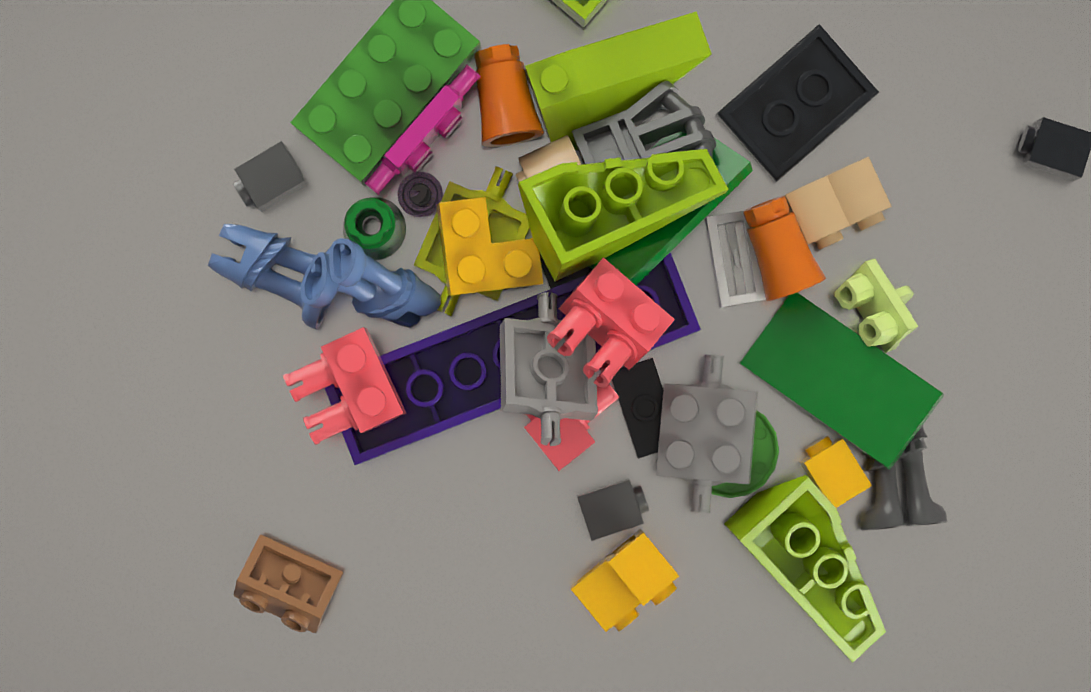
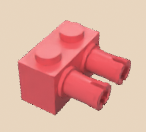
M603 257L558 308L566 316L548 334L547 341L554 348L564 338L565 342L557 352L563 356H571L587 334L602 347L584 365L583 372L590 379L600 369L601 373L593 383L605 388L623 365L630 370L645 356L675 319Z
M365 327L321 346L323 351L320 354L321 359L283 375L286 385L289 387L303 381L302 385L290 390L295 402L332 384L336 388L339 387L342 392L340 402L310 416L303 417L307 429L323 424L322 428L309 433L315 445L351 427L355 430L359 429L360 433H365L406 414L371 335Z
M610 384L605 388L597 386L598 414L595 418L620 398ZM526 414L531 422L524 428L558 471L595 443V440L587 432L590 428L588 423L591 421L564 418L560 420L561 443L556 446H550V442L547 446L541 444V419Z

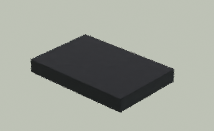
M819 24L717 112L716 116L776 183L874 98L879 91Z

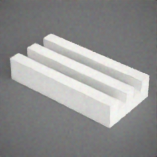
M743 211L706 217L720 307L766 300L760 269L747 233V229L750 227L745 220ZM738 221H743L755 291L747 294L734 223ZM725 224L737 293L735 296H729L717 228V225Z

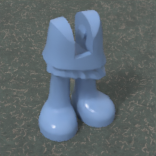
M223 224L219 236L230 240L239 247L245 246V251L240 263L235 262L236 260L233 258L221 257L212 253L208 266L222 277L234 282L241 289L246 287L251 292L255 288L263 289L298 305L302 309V320L306 326L317 330L324 320L331 302L322 308H314L304 304L300 293L302 282L286 277L271 269L277 264L305 275L308 266L316 255L289 247L292 237L278 238V233H267L237 224Z
M343 238L333 242L329 254L319 252L313 258L303 277L300 291L304 304L314 308H322L330 304L337 292L345 293L353 297L352 304L357 313H365L370 318L384 319L408 328L415 326L420 321L421 316L425 317L435 312L441 304L440 294L430 285L421 281L412 270L399 268L397 271H389L382 264L365 254L362 247L356 242Z

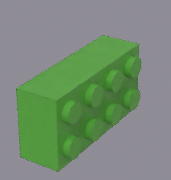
M394 0L290 123L365 187L366 184L364 182L382 163L381 159L385 158L384 155L442 88L447 84L450 85L465 68V65L472 61L474 53L481 50V43L432 0Z

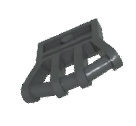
M664 81L657 85L629 109L572 131L574 141L584 164L601 163L605 159L610 158L631 160L650 158L652 154L707 149L712 158L716 141L711 131L705 130L703 126L705 117L701 109L697 106H691L678 95L679 90L669 81ZM659 109H667L671 112V114L640 125ZM680 131L687 133L686 136L645 151L644 145Z

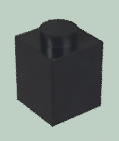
M1042 117L1034 122L1033 127L1027 125L1023 132L1018 149L1019 152L1025 153L1021 165L1072 182L1078 180L1083 176L1091 151V132Z

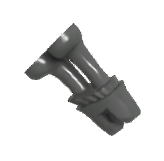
M923 425L898 458L903 464L906 483V526H922L947 522L946 511L942 506L932 501L927 486L922 450L927 449L924 441L927 435ZM865 453L864 457H869L865 471H875L876 503L872 509L862 515L860 521L861 531L904 526L895 464L888 470Z

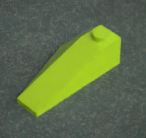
M696 11L525 66V72L550 143L568 135L575 151H577L578 148L572 134L573 130L629 109L664 81L675 84L711 56L712 53Z
M707 149L652 154L650 158L631 160L610 158L605 159L601 163L577 165V162L561 163L518 183L534 243L554 281L601 261L603 257L606 258L728 191V187Z
M806 475L756 493L724 525L853 663L886 630L870 590L864 583L856 563V555L852 546L848 543L842 528V521L837 508Z

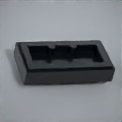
M650 358L636 363L630 370L626 367L621 368L612 378L615 392L620 397L618 401L637 459L657 453L659 447L664 390L654 360Z

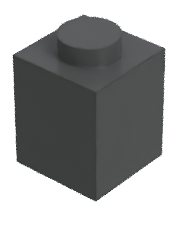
M282 141L234 169L240 180L233 183L244 204L247 207L255 204L261 212L309 185L287 146Z
M630 479L577 495L591 541L644 524L641 514L649 511L641 485L632 488Z

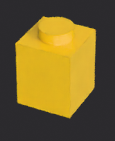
M827 435L805 449L808 457L800 461V464L810 480L836 508L872 486L843 438H837L832 442Z

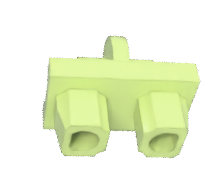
M875 258L865 261L835 291V297L842 308L848 310L857 308L864 320L858 326L859 335L866 346L880 345L884 352L887 353L895 350L902 339L918 327L905 305L914 296L913 291L907 285L895 289Z

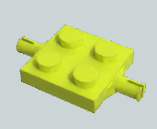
M495 166L486 191L469 190L449 181L441 202L486 197L491 243L523 240L526 238L530 229L526 214L512 208L502 199L513 173L506 170L500 185L497 186L503 169ZM436 212L414 266L436 275L445 284L440 296L441 304L437 311L443 312L449 296L447 294L438 214ZM503 289L476 293L498 302ZM461 294L451 296L444 312L445 314L453 316Z

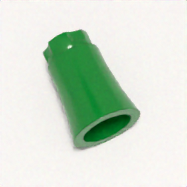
M380 197L364 198L355 202L348 209L343 222L344 239L352 240L361 246L365 254L374 260H381L393 255L401 247L406 235V222L401 210L391 201ZM377 218L380 221L381 228L376 234L371 235L365 232L364 223L367 219Z

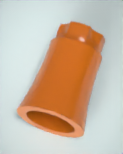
M502 44L474 53L477 67L476 72L481 76L476 83L481 112L482 146L503 147L541 137L544 134V130L534 107L525 66L520 61L518 46Z
M785 196L773 198L743 211L745 220L750 227L747 229V233L760 269L766 301L797 293L826 279L801 232L795 213L789 210Z

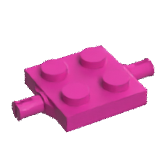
M466 64L465 68L450 85L447 84L396 141L384 155L385 158L381 159L382 163L364 183L379 195L395 175L401 174L404 176L409 169L417 173L432 156L433 152L429 146L439 135L446 139L462 121L463 118L460 116V110L463 108L461 103L464 100L463 97L481 76Z

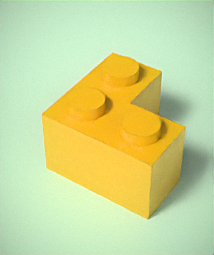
M486 197L439 202L436 204L448 296L543 284L540 252L533 238L491 243Z
M639 529L572 584L570 589L605 632L613 626L619 632L639 616L635 609L638 605L642 604L644 606L651 600L656 606L669 597L677 589L673 581L679 575L645 533Z

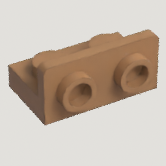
M260 534L236 581L233 595L240 599L239 602L245 608L256 613H264V611L281 618L282 623L292 630L298 632L308 630L316 633L342 578L343 572Z

